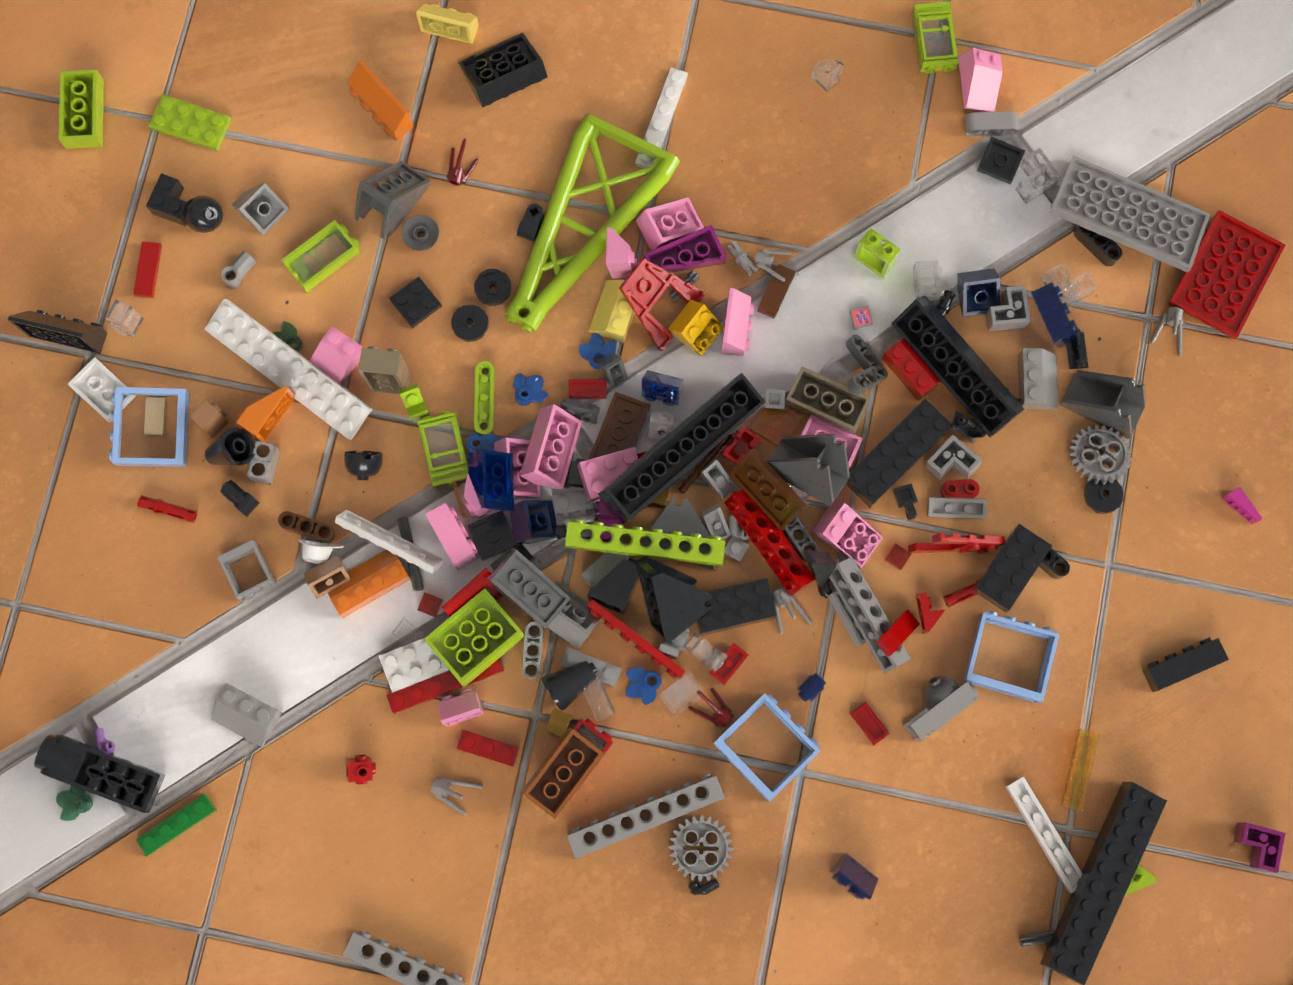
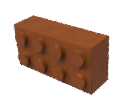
M568 728L520 793L556 819L604 753L574 729Z

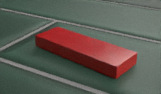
M142 241L133 292L134 296L154 298L162 249L161 243Z
M907 609L876 640V643L889 657L920 623Z

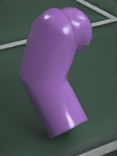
M103 728L94 729L95 747L109 754L112 753L115 749V744L105 739Z

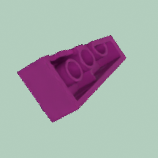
M712 225L643 255V259L657 265L668 273L725 264L727 260Z

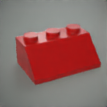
M905 339L898 341L882 357V360L918 401L942 383Z
M484 568L441 608L451 617L483 589H486L496 602L502 597V594L487 579L492 574L487 568Z

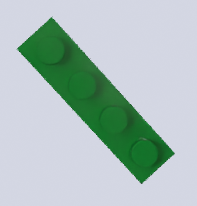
M203 794L137 838L136 841L145 856L148 857L217 810L207 794Z

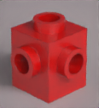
M365 754L355 755V758L346 759V778L348 783L356 782V784L362 785L367 784L368 781H373V774H376V764L372 762L370 757H367Z

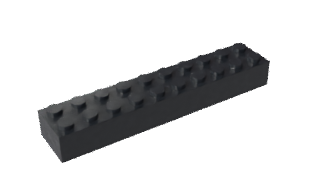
M743 373L737 375L601 490L598 495L622 524L630 521L765 404V400Z
M1122 782L1084 865L1082 876L1078 879L1076 890L1071 894L1055 929V933L1040 962L1041 965L1077 984L1085 985L1167 800L1134 782Z

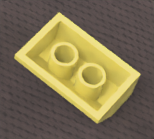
M424 4L417 10L416 15L421 32L473 44L479 26L477 16L468 12L461 13L452 8H441L436 4Z
M606 280L588 332L597 333L600 336L618 342H625L634 311L619 289L624 280Z

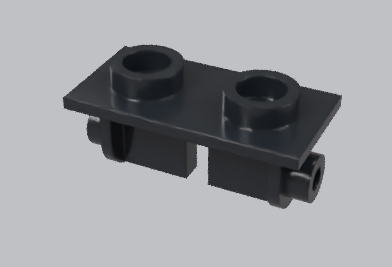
M1074 329L1072 333H1065L1069 369L1089 368L1084 332H1081L1080 329Z
M959 411L955 412L951 429L974 443L975 438H982L986 435L985 431L978 424Z

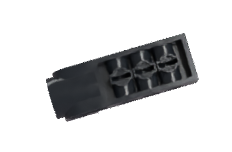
M59 734L56 736L48 735L44 739L34 762V767L40 769V773L143 813H150L165 778V774Z

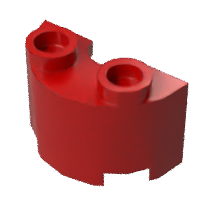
M743 427L740 432L737 430L731 437L733 442L730 445L726 444L720 454L737 466L750 450L756 449L763 439Z

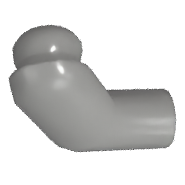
M729 516L730 534L741 541L748 539V535L743 528L738 526V521L735 517Z

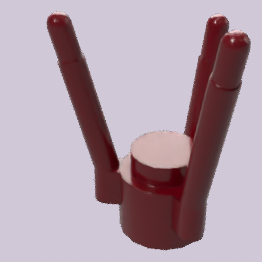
M465 138L462 141L454 168L455 148L451 149L447 181L456 186H461L462 182L466 183L468 176L479 161L475 159L465 175L464 170L459 168L467 141Z
M714 688L710 690L722 706L720 708L698 690L697 694L716 711L713 715L715 718L692 706H689L688 709L713 722L717 727L719 725L725 727L734 717L731 713L732 710L724 703Z

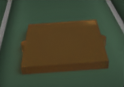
M455 480L451 481L463 519H467L459 487Z

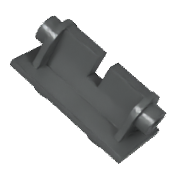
M563 398L560 406L561 409L586 423H597V416L600 412V408L597 405L584 402L583 407H579L581 401Z

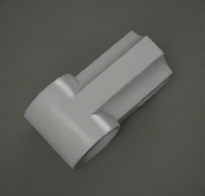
M242 251L230 266L222 270L221 276L227 287L231 289L238 288L242 283V278L256 263V260L247 252ZM235 275L233 279L228 280L230 276Z

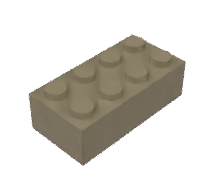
M374 346L361 349L358 371L370 391L400 395V389L410 386L411 372L401 352L391 348L387 349V351L379 350L378 347Z
M802 366L786 398L785 406L808 417L810 415L816 416L855 434L871 397L862 393L855 394L847 386Z

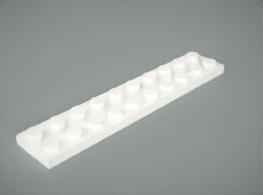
M223 299L204 329L280 388L287 386L295 395L294 398L349 440L353 439L372 410L371 407L228 299Z

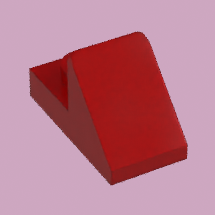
M927 592L916 595L922 633L927 634L944 613L945 609L930 611L932 601L930 597H927Z

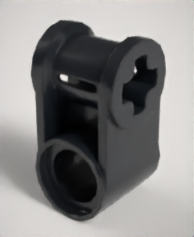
M531 204L528 206L523 220L518 227L517 236L535 242L544 218L540 205Z

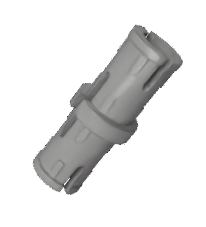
M735 240L731 242L733 247L729 243L726 248L735 257L736 263L743 267L748 276L753 275L750 268L756 273L758 268L749 259V254L744 252Z

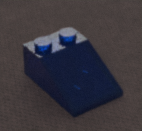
M485 449L467 453L468 474L481 508L514 511L513 454Z

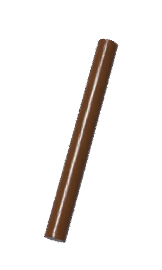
M731 434L709 451L679 487L678 490L684 494L699 477L701 471L732 437Z

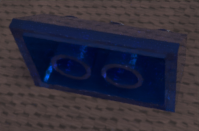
M1051 282L1032 291L1031 294L1053 343L1058 348H1061L1076 338L1077 334L1075 331L1079 329L1074 319L1070 321L1068 314L1071 312L1067 303L1063 304L1060 299L1063 296L1060 287H1055Z

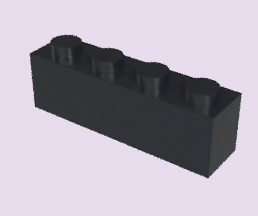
M1210 637L1199 641L1200 646L1194 648L1193 645L1182 649V654L1176 655L1174 652L1165 656V661L1161 663L1156 660L1147 664L1148 668L1143 670V673L1152 692L1164 689L1229 660L1219 638L1211 640Z

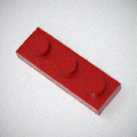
M466 730L462 731L457 746L459 750L514 767L520 749L519 747Z

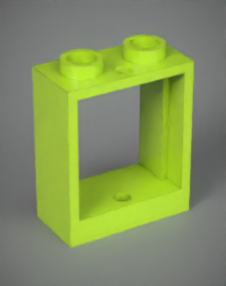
M869 228L859 241L854 258L881 278H884L894 266L901 249L872 228Z

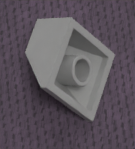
M265 182L245 191L232 204L239 214L262 235L289 210Z

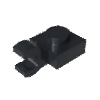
M912 483L894 488L893 494L898 508H905L908 520L916 518L917 513L913 504L917 503L918 500Z

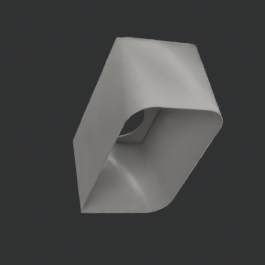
M255 441V448L253 449V454L255 453L250 461L247 477L255 483L270 485V483H273L280 451L274 444ZM263 445L268 446L270 449L269 455L264 458L257 455L259 447ZM256 463H262L265 466V472L261 476H255L252 473Z

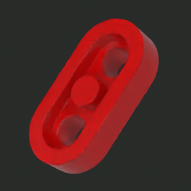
M972 479L948 480L940 488L942 497L975 498L980 491L979 484ZM967 486H972L973 491H968ZM948 487H953L954 492H949Z

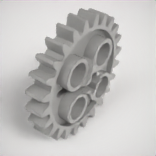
M1096 424L1093 430L1090 426H1087L1086 430L1081 429L1079 434H1075L1074 440L1070 443L1071 446L1068 452L1071 454L1068 459L1073 460L1070 465L1077 466L1074 472L1081 471V478L1085 475L1088 476L1087 482L1093 478L1095 484L1101 480L1103 485H1105L1107 479L1110 483H1113L1115 478L1119 480L1122 475H1125L1126 469L1131 465L1132 457L1129 455L1132 450L1127 449L1130 443H1123L1126 437L1119 438L1120 432L1112 433V427L1107 431L1105 425L1099 429ZM1109 448L1114 449L1116 453L1111 452ZM1084 456L1089 457L1091 461L1086 460ZM1102 464L1108 465L1109 468L1103 467Z
M701 815L699 821H697L695 816H692L691 823L685 819V826L678 824L681 829L680 831L673 830L677 836L676 838H670L674 845L668 846V848L673 849L674 853H671L669 856L676 858L672 863L673 865H680L677 869L678 872L682 869L685 870L684 877L690 873L692 881L695 876H698L699 882L702 881L703 876L706 877L707 881H710L711 874L717 878L716 871L719 870L724 873L723 865L729 867L726 859H732L733 857L728 854V851H733L734 848L728 847V844L732 843L733 840L726 839L730 832L723 833L725 825L718 827L719 820L711 823L710 816L707 821H704V817ZM688 832H694L697 835L695 843L690 844L686 841L685 837ZM710 832L717 836L714 844H708L706 841V835ZM703 842V846L718 847L719 850H704L703 854H699L698 850H684L683 846H699V843ZM689 852H693L696 855V861L693 864H688L685 861V856ZM708 853H713L716 856V862L713 865H709L705 861Z

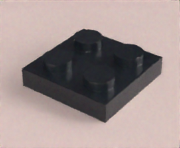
M991 136L976 171L1011 185L1026 150Z
M417 277L389 298L412 329L442 307L441 303L420 277Z
M503 510L467 525L482 561L517 546Z

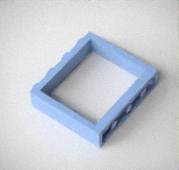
M115 387V393H112V403L115 405L114 411L111 412V422L114 423V427L110 432V441L113 442V449L109 451V459L112 461V464L116 466L186 467L189 391L187 389ZM123 395L178 396L175 459L120 458Z
M986 611L979 614L963 682L1034 703H1042L1060 634L1054 633V630L1048 627H1043V629L1037 628L1031 622H1017L1014 617H999L996 612ZM985 622L1048 640L1035 691L972 673Z
M764 693L713 745L769 802L820 750L818 749L819 745L812 737L809 739L804 734L806 732L799 723L795 725L790 720L792 716L784 708L781 710L776 705L778 703L777 700L770 694L767 696ZM763 703L810 751L771 791L724 743Z

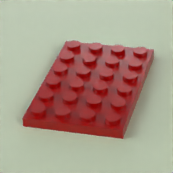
M1218 210L1200 242L1191 270L1183 274L1168 304L1182 309L1184 313L1233 339L1238 338L1286 244Z

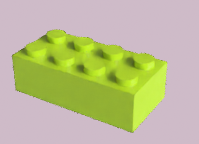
M97 70L60 71L59 141L66 149L103 147L104 79Z

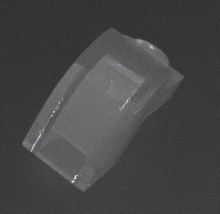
M695 632L682 647L710 671L716 672L728 657L724 652L713 647L704 637Z

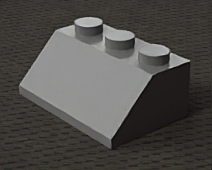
M1023 348L1018 354L1020 404L1024 409L1057 410L1056 354L1042 348Z
M557 581L555 584L571 599L549 624L548 628L579 649L602 618L592 616L588 612V603Z
M226 683L215 701L211 720L263 747L282 712Z

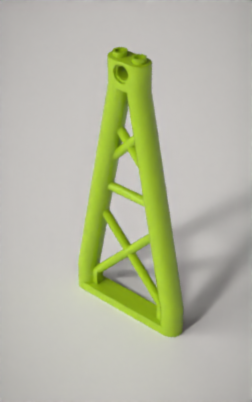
M585 114L574 132L516 295L504 313L505 319L513 325L515 323L521 325V328L526 332H536L549 310L606 250L607 228H612L619 235L666 185L678 167L680 160L675 155L591 114ZM601 134L655 161L650 167L607 179L596 140ZM590 144L600 181L573 189ZM649 175L616 211L609 186ZM603 189L610 218L597 232L564 216L571 197ZM561 223L591 238L577 254L558 259L554 241ZM550 255L551 261L547 262L548 257ZM554 269L555 278L534 299L543 271ZM524 312H528L526 317H521Z

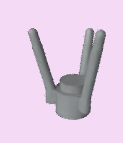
M768 248L759 250L755 257L757 267L764 269L784 282L785 278L768 268L771 265L774 267L778 266V263L773 262L774 256H771V254L791 255V252Z
M1177 307L1169 308L1168 312L1163 314L1162 320L1151 340L1153 344L1166 321L1168 325L1173 326V335H1176L1178 327L1179 356L1182 355V325L1184 320L1182 318V309Z
M785 588L772 593L777 613V624L781 634L783 633L778 605L780 607L786 606L791 617L795 619L796 616L789 604L792 602L809 625L813 624Z
M443 777V779L436 778L432 785L431 793L436 794L435 798L442 800L463 816L466 815V812L444 797L450 794L463 799V795L450 790L451 785L449 784L483 788V785L451 780Z

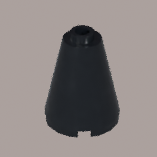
M238 427L230 428L205 450V459L211 465H245L254 458L255 453L253 454V449L255 448V442L247 430L239 429Z
M584 661L545 675L541 680L546 690H549L555 704L563 711L597 678L596 673L598 670L593 662L588 663V661Z

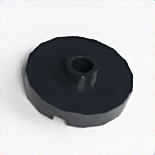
M487 269L481 272L475 280L474 291L477 298L483 304L497 306L509 298L512 291L511 281L508 275L502 271ZM492 286L497 287L494 291L490 290Z
M471 304L464 305L455 311L451 319V326L458 338L466 342H474L485 335L489 322L485 311L479 306ZM468 320L473 321L470 325L466 324Z
M1092 479L1084 490L1086 504L1096 513H1111L1119 508L1123 501V489L1117 480L1110 483L1107 479L1106 484L1103 485L1101 480L1095 484L1094 479ZM1102 491L1107 493V497L1102 495Z

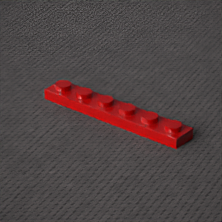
M592 599L588 603V612L595 618L601 617L605 620L603 623L611 630L614 628L620 632L619 636L626 642L632 641L636 644L634 647L643 655L645 652L650 655V660L657 666L663 665L667 669L665 672L675 679L676 676L678 678L682 677L685 670L596 601Z
M500 659L496 660L468 685L504 672ZM447 671L386 696L392 713L396 714L463 688V686L450 671Z

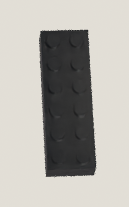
M924 399L849 473L850 477L846 485L871 508L950 430L952 424L932 404Z

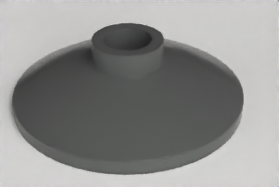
M425 215L411 217L402 228L403 241L409 248L416 251H424L431 248L439 237V229L436 222ZM420 233L425 234L422 238H419L418 235Z

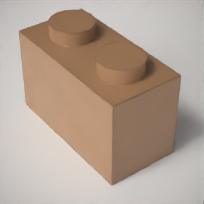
M207 400L189 416L212 438L228 423L224 418L227 414L214 402L210 404Z
M339 555L303 573L307 585L316 599L351 580L348 570Z

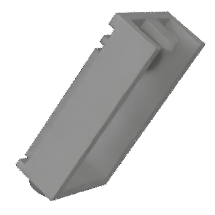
M958 683L959 688L929 711L927 708L922 710L905 723L903 727L915 742L924 741L927 739L925 736L937 731L971 705L974 700L979 699L976 695L978 693L976 688L971 683Z

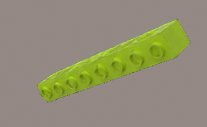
M573 519V522H568L566 548L723 566L725 540H722V537L710 536V539L702 538L701 534L691 533L690 536H683L682 532L671 531L670 534H666L660 529H651V532L643 531L642 527L632 526L631 529H624V526L619 524H612V527L604 526V523L592 522V525L584 524L585 521ZM586 530L592 532V537L589 540L581 538L582 533ZM610 533L612 539L609 542H603L601 540L602 534ZM622 536H630L632 538L631 542L628 545L622 544L620 542ZM647 537L651 540V544L648 547H643L640 545V540ZM662 540H668L671 546L668 549H662L659 544ZM682 542H687L691 548L689 551L683 552L680 550L679 545ZM706 544L710 547V552L702 554L699 551V547Z

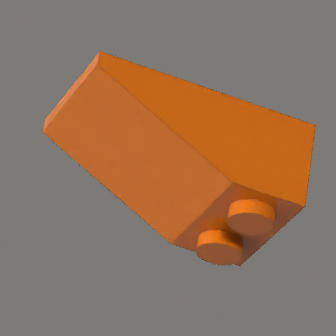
M284 386L248 406L245 411H241L236 423L242 429L247 430L252 437L265 443L295 401V395L287 386Z

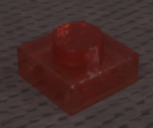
M895 543L884 561L901 571L911 553Z
M424 592L417 611L436 618L443 599Z

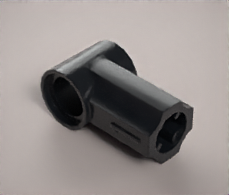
M232 480L226 482L220 490L246 517L260 504L252 495L245 492Z

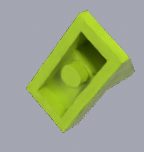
M417 383L399 390L411 421L429 415Z

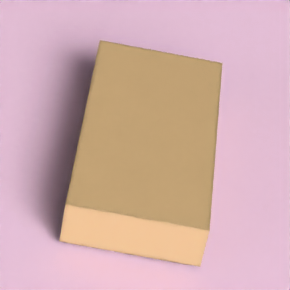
M146 397L145 436H165L167 404L165 397Z

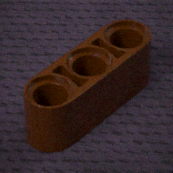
M778 264L775 272L785 278V281L783 282L775 276L772 277L757 312L775 319L796 271Z
M290 511L282 512L278 517L279 525L288 532L322 543H330L335 538L333 528L324 522ZM292 517V523L285 526V520ZM310 523L311 528L306 532L303 531V526ZM324 529H329L328 536L321 537V532Z

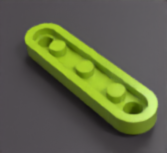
M488 361L478 363L475 368L474 429L481 436L491 434L494 428L495 370ZM488 370L489 372L488 374L484 375L482 374V371ZM483 424L487 425L485 430L481 429Z

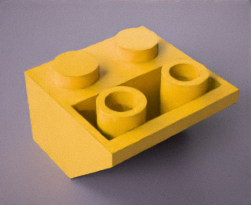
M690 300L668 329L679 341L702 356L723 330L724 326L704 304Z

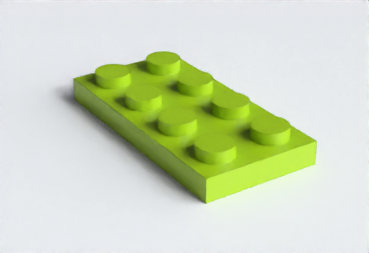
M162 94L148 126L151 130L218 151L231 118L228 115Z

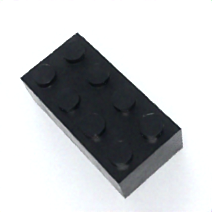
M1018 524L973 591L1005 613L1008 612L1053 545Z
M768 578L709 591L708 593L712 595V598L706 601L704 606L711 604L713 608L696 622L699 635L704 636L775 619L777 613Z

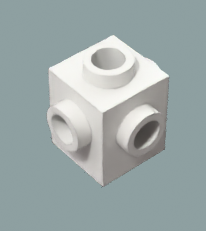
M651 412L648 438L661 440L677 426V423L673 422L674 415L667 412Z

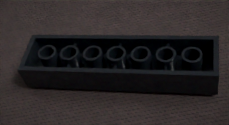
M926 295L915 299L891 323L990 438L1024 410V407Z

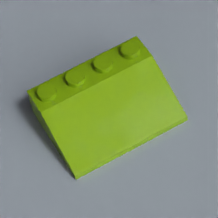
M483 589L425 637L424 640L460 684L466 687L525 636L490 593Z

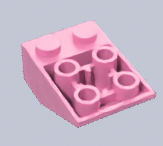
M834 501L832 506H829L812 530L824 543L847 559L853 557L860 568L864 566L883 539L876 530L847 504Z

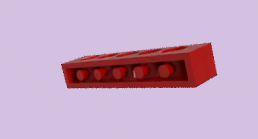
M743 489L733 493L724 502L791 597L816 580L783 532Z

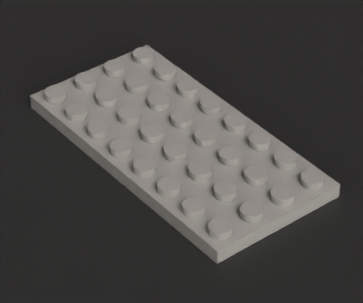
M1074 155L1070 160L1049 211L1053 215L1185 272H1189L1192 268L1210 214Z

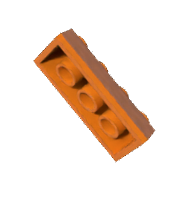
M362 60L359 61L348 80L350 94L355 99L358 97L364 110L370 111L373 114L372 118L377 124L381 123L384 126L383 129L389 137L393 136L396 140L400 139L413 128L408 110Z
M384 550L349 570L348 573L351 580L330 591L328 595L338 614L345 618L408 582L411 578L399 556Z

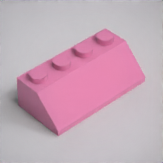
M555 404L540 408L520 476L536 485L563 489L582 421Z

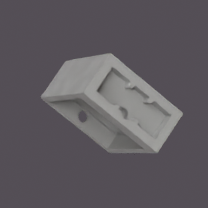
M254 540L218 556V560L233 592L240 601L251 600L255 597L254 594L260 591L262 593L267 592L273 588L272 585L276 584L259 545ZM255 553L267 580L242 592L230 564Z

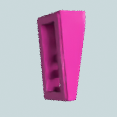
M1241 487L1222 497L1227 504L1251 524L1262 520V517Z

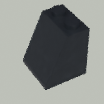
M631 558L628 560L623 559L589 590L587 594L588 600L591 601L593 599L601 606L624 615L639 581L636 561Z

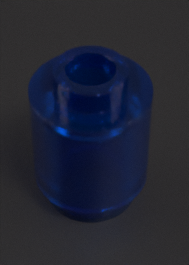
M816 673L809 675L797 688L799 691L798 696L805 702L808 700L812 702L823 691L826 682Z

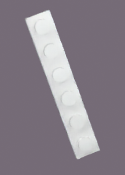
M670 68L644 137L645 141L659 148L662 146L688 77L687 72ZM638 153L635 166L640 168L650 167L655 160Z
M345 510L336 516L335 523L342 526V528L352 531L359 537L373 542L376 546H380L392 554L404 558L407 562L413 563L427 572L434 573L443 565L444 559L349 510Z
M1021 777L1005 788L1068 893H1073L1076 890V884L1078 879L1081 878L1082 872L1024 777Z

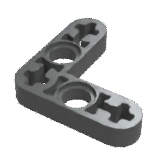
M852 335L846 341L847 349L864 369V371L854 375L847 385L853 393L860 394L880 384L888 376V373L860 336Z

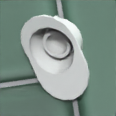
M298 539L302 543V559L314 564H321L327 561L333 548L344 547V545Z

